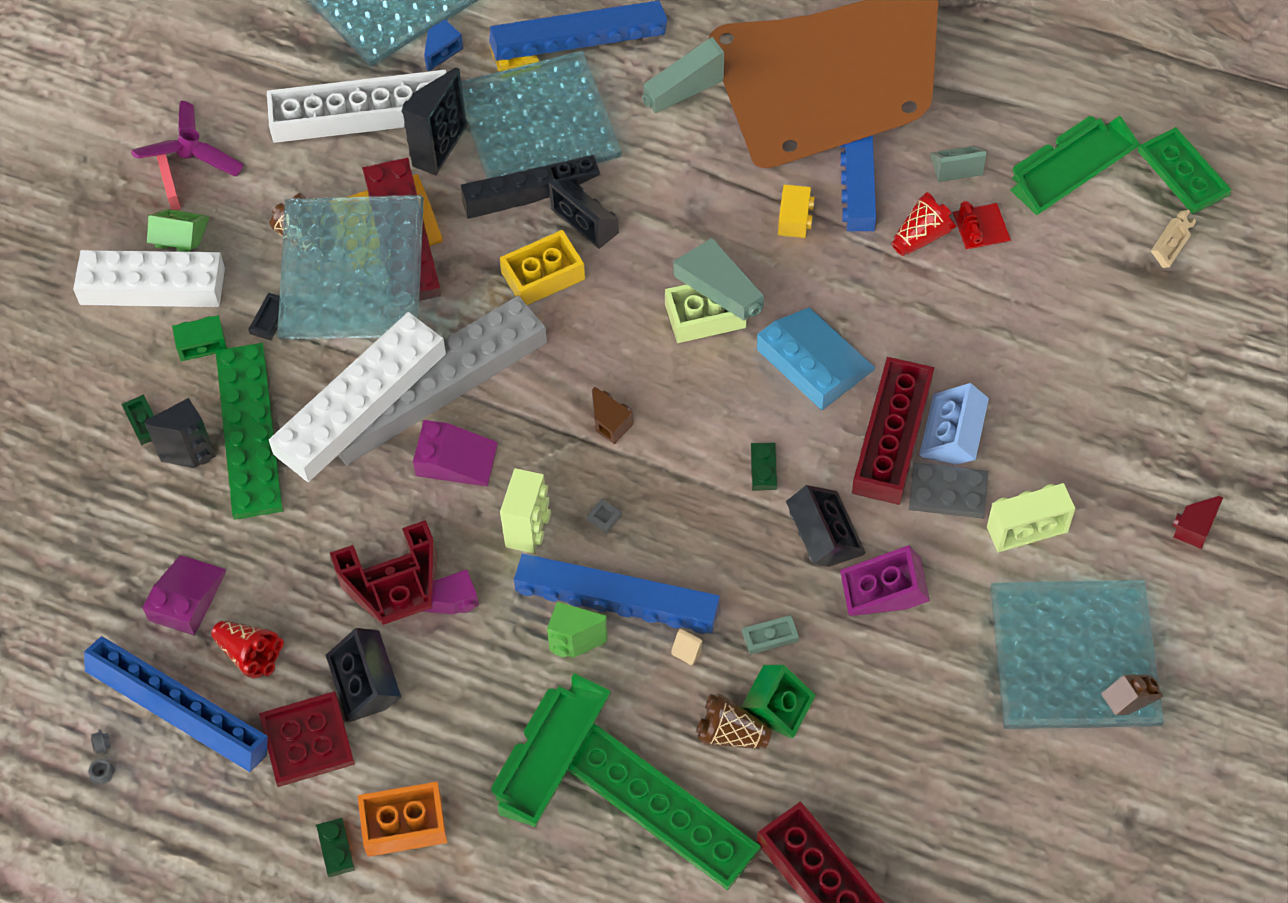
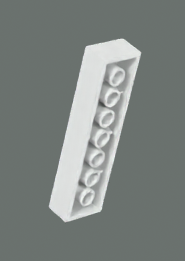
M446 70L268 90V119L273 143L403 128L404 117L401 110L404 102L408 101L414 92L445 74Z
M407 312L269 439L273 455L304 480L310 482L446 355L444 339Z

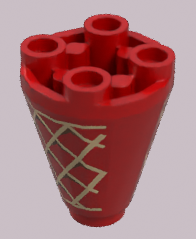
M926 192L918 199L897 231L894 241L891 242L892 247L899 255L904 257L906 254H911L949 234L956 227L954 221L949 217L952 214L951 211L944 204L939 206L934 197L929 192Z
M219 621L211 632L215 643L245 676L254 679L263 675L269 676L274 672L275 662L280 650L284 646V640L274 631L230 621Z

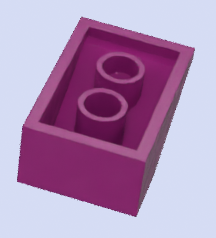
M423 420L413 459L415 474L417 477L488 487L498 442L449 423Z
M910 545L840 570L847 610L850 616L906 610L930 601L921 557Z
M179 555L153 586L142 607L148 621L195 636L226 574V569Z

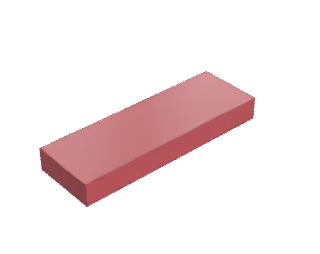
M158 155L157 160L172 210H180L181 207L167 155Z

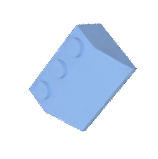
M971 383L933 394L919 455L922 458L955 465L976 460L989 398Z

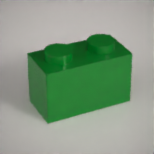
M219 315L207 316L203 319L186 321L172 326L176 350L181 362L216 354L215 350L227 348Z

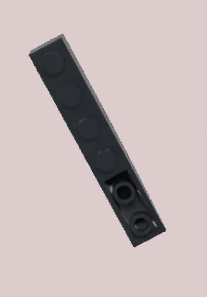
M594 155L461 184L462 203L467 219L546 199L550 197L549 181L552 179L570 180L575 185H580L599 176L600 171Z

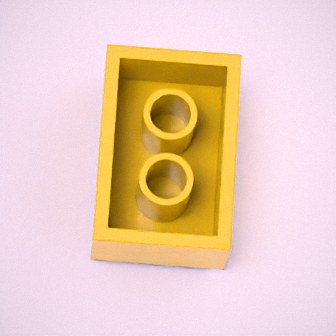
M563 230L499 257L503 277L514 295H519L526 305L585 280L584 263Z

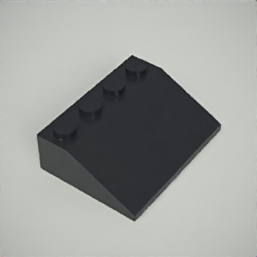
M456 67L414 92L410 99L404 102L401 110L404 117V128L406 129L412 167L435 176L467 128L460 69Z

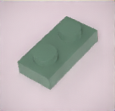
M791 615L742 628V634L749 655L799 642V636Z

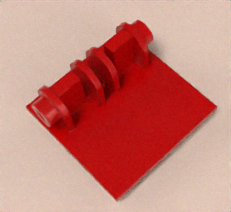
M964 201L960 204L961 207L958 211L952 212L966 250L1011 241L997 203L973 207L969 201Z

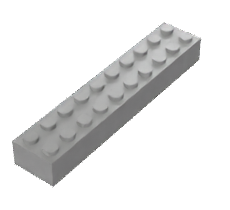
M518 295L444 340L446 355L338 456L346 466L543 346L547 343L545 326Z

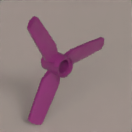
M183 100L179 103L178 139L135 148L131 152L133 157L138 159L176 152L177 155L183 158L196 156L198 159L233 176H238L243 168L242 163L207 143L199 142L200 135L196 131L194 106Z

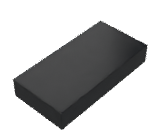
M268 292L248 329L249 334L271 341L291 304L290 299Z

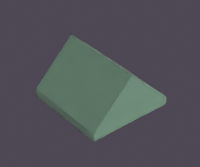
M968 146L930 152L938 182L983 175L986 151L981 148Z

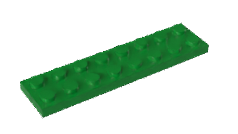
M263 343L215 350L232 516L236 520L283 512L277 457L273 455L269 439L274 435L264 345Z
M594 723L568 771L728 891L760 852L761 846Z

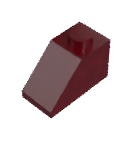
M1216 496L1187 505L1183 514L1177 513L1172 527L1176 528L1173 538L1202 549L1223 497Z

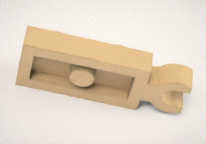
M1182 210L1178 213L1177 218L1171 219L1151 250L1162 268L1172 265L1191 235L1188 228L1195 225L1196 219H1187L1190 213L1189 210Z

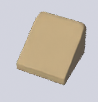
M679 629L671 654L689 665H693L702 652V639L683 629Z

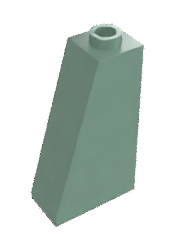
M713 37L706 40L643 84L644 94L642 99L647 107L650 106L654 113H658L722 82V79H724V51Z
M712 238L673 261V274L677 279L743 321L751 316L758 315L762 311L764 295Z

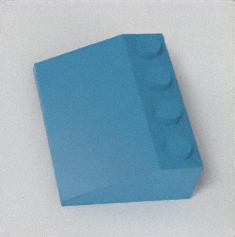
M806 308L778 319L757 334V350L821 410H824L875 370V367L811 308Z

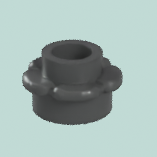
M99 729L97 733L91 734V743L95 755L100 753L105 755L107 749L111 748L108 733L103 734L102 730Z
M104 759L93 761L88 770L89 778L95 784L108 783L115 772L113 764H109Z

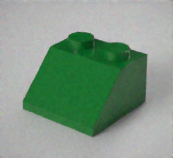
M763 665L741 707L767 724V727L788 738H794L816 695L785 665Z

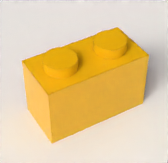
M783 184L778 235L806 238V230L811 229L813 216L808 215L809 210L813 211L815 197L810 196L811 187Z

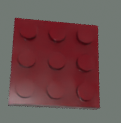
M335 691L259 713L263 732L268 736L267 748L277 787L355 765Z

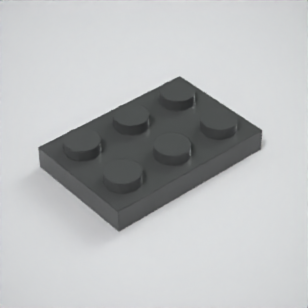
M914 462L909 510L984 519L988 471Z

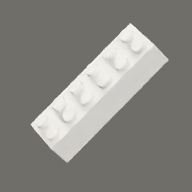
M81 250L73 290L80 305L219 307L225 266L220 252Z

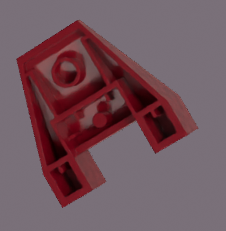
M426 520L402 528L409 554L362 569L354 545L329 553L341 589L382 625L431 609L433 606L438 556Z

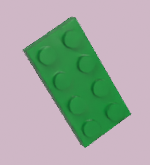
M1177 127L1139 145L1138 152L1192 214L1230 196L1231 188Z

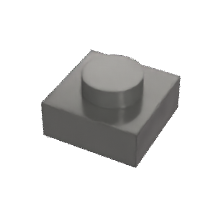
M601 499L587 515V521L607 534L622 517V512Z

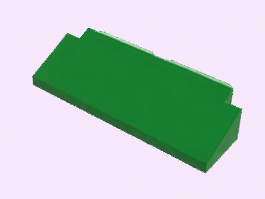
M1120 115L1107 125L1103 123L1101 118L1096 120L1095 117L1088 116L1056 138L1055 142L1058 147L1054 149L1051 145L1047 144L1016 164L1012 169L1014 174L1012 179L1017 185L1011 188L1010 191L1035 215H1038L1139 147L1140 143Z
M574 673L571 677L572 686L569 691L560 686L557 689L550 688L546 691L524 729V736L528 739L525 745L522 743L515 745L491 787L492 793L496 796V801H499V815L534 827L538 825L610 697V690Z

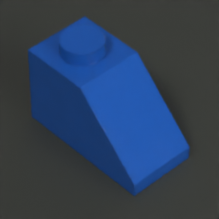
M447 20L435 24L427 32L424 57L428 71H431L463 49L462 34Z

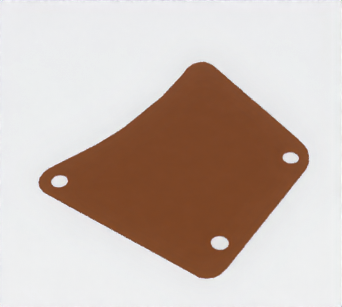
M863 0L811 15L780 20L728 23L715 28L711 32L709 39L713 37L724 51V79L722 80L752 162L761 168L780 166L919 119L932 103L938 0ZM724 33H730L734 36V39L729 44H722L719 41L720 36ZM907 101H913L917 104V109L912 113H906L902 110V105ZM787 140H794L798 146L794 151L786 152L783 150V143Z

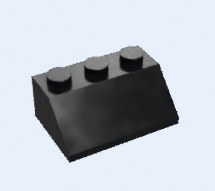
M552 179L549 181L551 210L598 249L619 233V220L617 216L602 207L596 198H591L586 194L580 185H575L570 180Z
M189 398L144 421L161 462L195 468L208 463L212 458L216 457L204 422Z
M805 485L786 501L790 510L789 514L795 521L799 530V537L804 542L808 551V557L813 564L831 567L861 557L866 553L837 491Z
M355 628L325 655L347 722L385 711L402 697L379 630Z

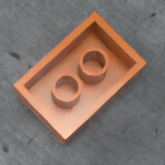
M438 781L357 795L363 846L367 857L448 843Z

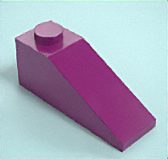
M467 569L435 580L433 606L431 609L423 612L444 614L468 613L479 606L477 594Z

